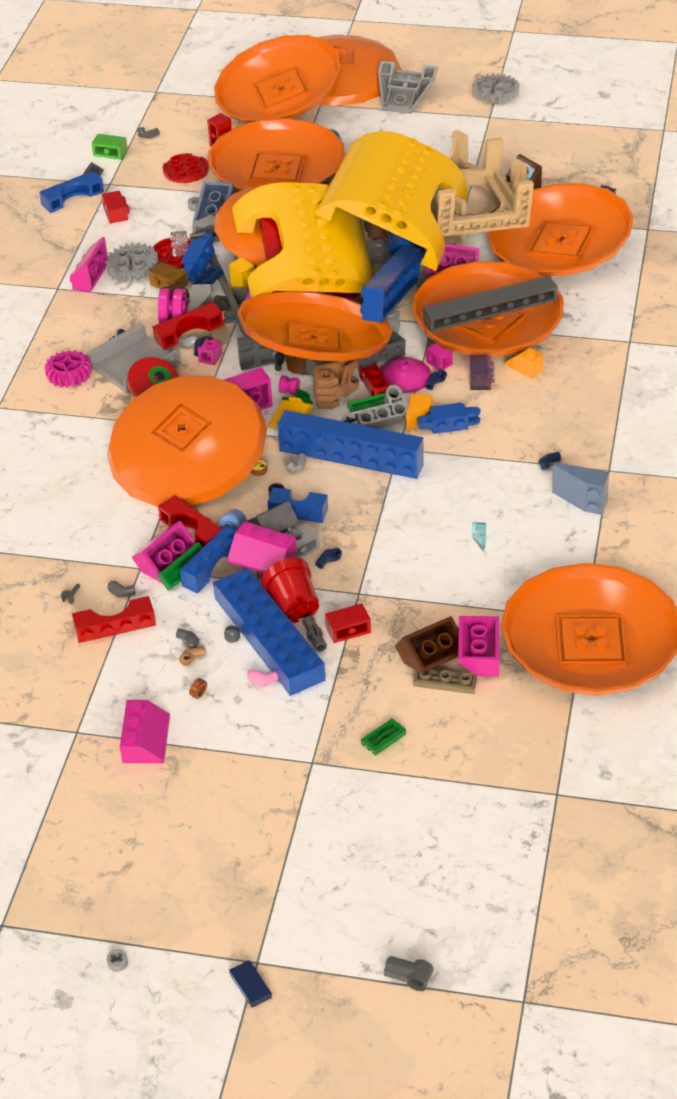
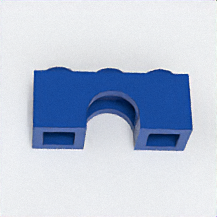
M273 487L267 501L268 510L289 501L298 520L323 523L328 510L327 494L309 492L306 499L296 501L292 499L290 489Z

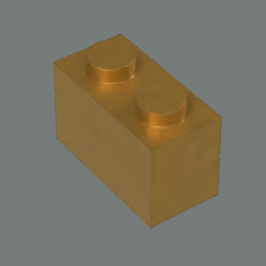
M160 262L149 271L150 285L161 289L162 287L182 283L184 288L188 286L187 272Z

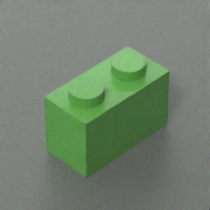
M97 134L91 143L93 156L122 160L128 151L126 137Z

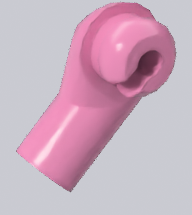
M250 670L247 674L249 681L258 686H265L278 681V675L275 671L264 674L258 670Z

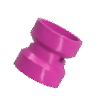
M281 376L278 384L279 393L285 394L289 392L291 395H296L300 389V379H289L287 376Z

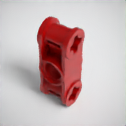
M373 363L372 366L364 368L361 366L358 368L360 380L364 383L371 396L386 393L390 384L376 363Z

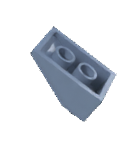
M203 181L193 222L209 215L215 216L225 201L232 194L237 193L234 184Z
M554 462L552 493L585 512L602 515L608 500L610 472Z

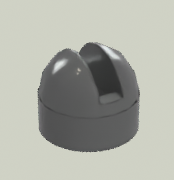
M234 625L226 627L224 631L225 640L230 643L237 642L240 639L239 628Z

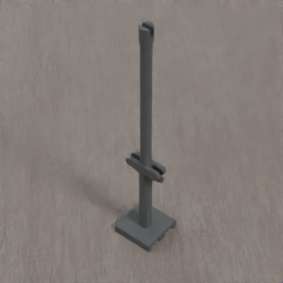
M214 252L210 264L221 268ZM223 274L218 278V281L232 309L231 311L224 312V322L227 324L237 323L243 337L237 338L240 369L246 370L275 364L273 349L259 344L245 333L237 314L240 306Z

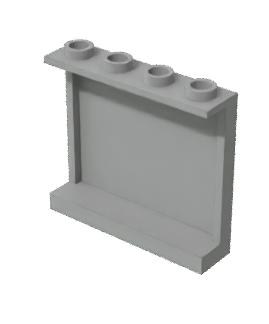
M141 323L87 352V358L91 361L92 369L125 393L130 392L127 385V376L130 367L136 361L142 358L154 357L168 362L173 367L181 363L179 349L177 348L172 352L167 349L163 350L156 341L146 335L145 326Z

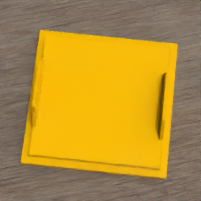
M289 397V401L282 400L268 427L278 429L277 423L285 410L309 415L314 405L304 403L300 398Z

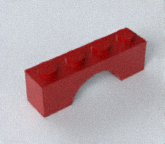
M211 302L154 325L152 329L155 341L165 350L178 345L179 337L189 330L203 329L212 331L224 326L221 310L214 302Z
M176 495L158 505L159 520L167 526L181 521L184 527L196 530L194 532L195 542H199L202 547L223 529Z
M149 596L130 600L127 608L116 615L103 616L95 613L92 609L72 613L78 643L156 626L155 614Z

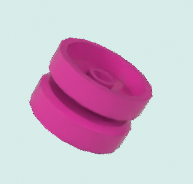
M169 288L160 289L158 295L159 323L187 313L185 289H175L173 294Z

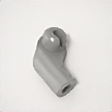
M191 335L183 338L180 336L178 345L187 349L192 348L199 337Z
M303 453L298 454L295 463L290 460V463L286 462L285 468L287 471L295 473L302 470L305 466L306 455Z

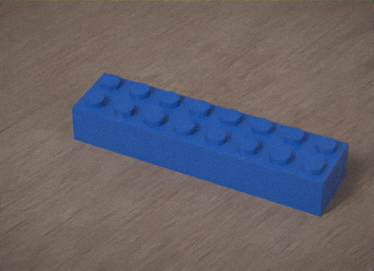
M401 246L362 288L361 297H363V303L360 307L362 320L382 323L417 283L420 273L421 248Z
M287 410L284 411L277 423L279 451L295 455L303 453L306 457L414 479L418 478L424 466L423 437Z
M248 568L213 582L215 600L235 626L239 628V631L270 671L277 673L278 681L290 696L326 681L325 663Z

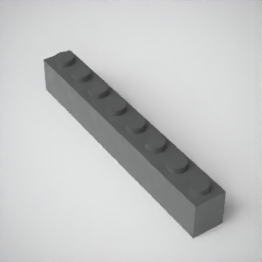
M545 276L423 307V321L430 332H435L557 301L558 286L550 276Z

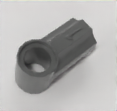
M390 956L385 963L384 976L407 982V985L413 990L424 991L434 968L431 963L425 960L418 959L415 962Z

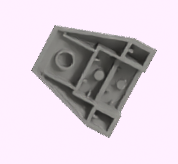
M381 61L378 77L382 110L411 114L434 83L438 67L424 65L422 73L396 70L395 62Z

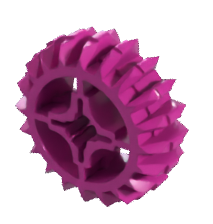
M68 350L67 352L56 353L55 356H50V359H47L45 364L47 379L54 386L59 385L60 388L63 386L68 388L69 386L75 387L77 384L81 385V382H86V379L90 378L92 371L91 361L87 358V355L82 352L77 353L76 350L73 352Z

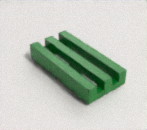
M392 718L362 738L361 745H366L367 750H372V754L376 756L405 736L406 729Z

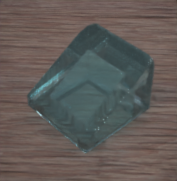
M472 522V538L481 550H484L487 524Z

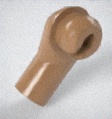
M204 646L185 649L179 658L180 663L188 666L196 657L206 656Z

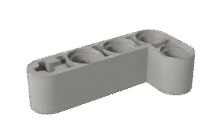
M396 385L389 386L384 396L385 404L343 415L341 421L374 428L402 422L405 419L408 407L401 388ZM390 394L395 395L396 398H392ZM395 410H400L402 413L399 414ZM378 414H383L385 418L379 417ZM362 418H365V419H367L369 422H364V421H362L361 419H362Z

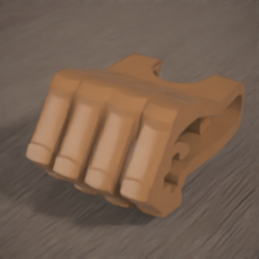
M358 359L333 361L314 367L313 389L318 409H333L339 406L338 399L340 397H347L359 388V379L352 376L359 367Z

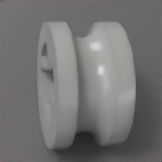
M199 197L188 199L189 210L196 211Z
M114 949L108 953L106 959L110 970L119 972L127 967L128 959L124 950ZM121 958V962H118V961H116L115 963L113 962V959H117V960H118V959Z

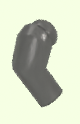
M117 581L108 583V591L118 598L136 594L134 585L124 587Z
M180 628L177 629L176 638L187 640L186 646L189 648L197 647V643L200 640L194 632Z

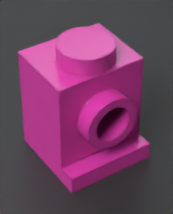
M206 339L202 346L198 347L200 363L215 366L223 354L222 343L217 339Z
M435 343L426 348V362L438 371L444 370L453 365V350L450 349L448 351L438 343Z

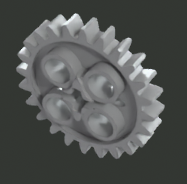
M494 73L492 75L486 74V76L481 75V78L477 77V80H474V83H472L473 96H476V99L481 98V101L486 100V103L489 101L492 104L494 102L500 104V101L505 103V100L511 101V99H515V96H518L520 92V83L515 78H511V75L507 77L505 74L500 75V73L497 75Z
M132 242L129 246L125 243V247L119 246V249L114 248V252H110V256H107V261H105L109 276H112L113 279L117 278L118 281L123 279L124 282L130 279V282L133 279L139 281L140 277L145 279V275L149 276V271L159 263L155 249L151 248V245L146 246V243L140 245V242L136 245Z

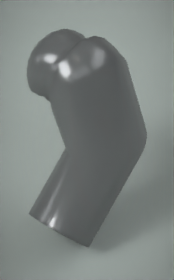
M144 127L137 129V135L141 138H152L160 135L158 128L145 131Z

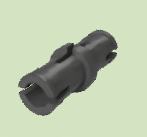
M313 616L305 617L303 625L307 630L306 635L308 639L312 641L316 652L324 651L327 648V644L322 637L323 632L321 628L317 626Z

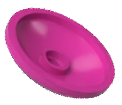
M411 357L392 359L380 369L390 386L396 385L400 387L402 393H411L423 389L431 374L430 368L425 363Z

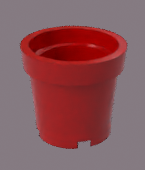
M292 557L280 560L271 565L262 575L261 585L292 623L299 622L298 619L313 616L318 611L320 606L319 600L311 581L309 566L304 559Z

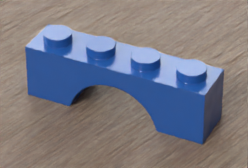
M94 171L42 190L39 192L41 205L49 213L64 208V202L70 197L77 195L92 197L103 193V179Z
M226 525L180 569L182 587L198 594L209 583L216 563L223 557L228 558L236 529Z

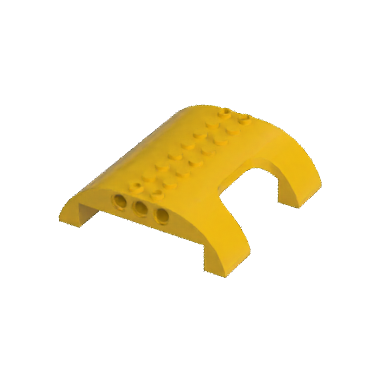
M371 132L359 137L351 144L315 215L330 221L337 207L426 248L427 251L421 264L436 271L445 252V241L443 233L431 212V201L435 192L440 188L444 190L454 189L456 196L467 201L468 188L458 166L446 155L433 149L431 146L395 132Z
M291 182L272 183L248 192L233 205L232 212L237 233H253L256 219L272 218L277 224L283 248L277 256L257 267L248 276L247 283L251 298L272 291L361 293L362 288L375 276L360 217L338 207L330 221L315 215L330 185Z

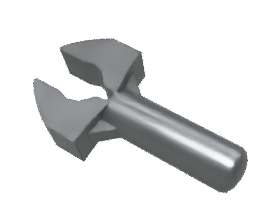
M207 225L206 231L191 233L190 239H200L206 233L215 232L214 226ZM213 234L215 237L214 242L218 239L217 234Z

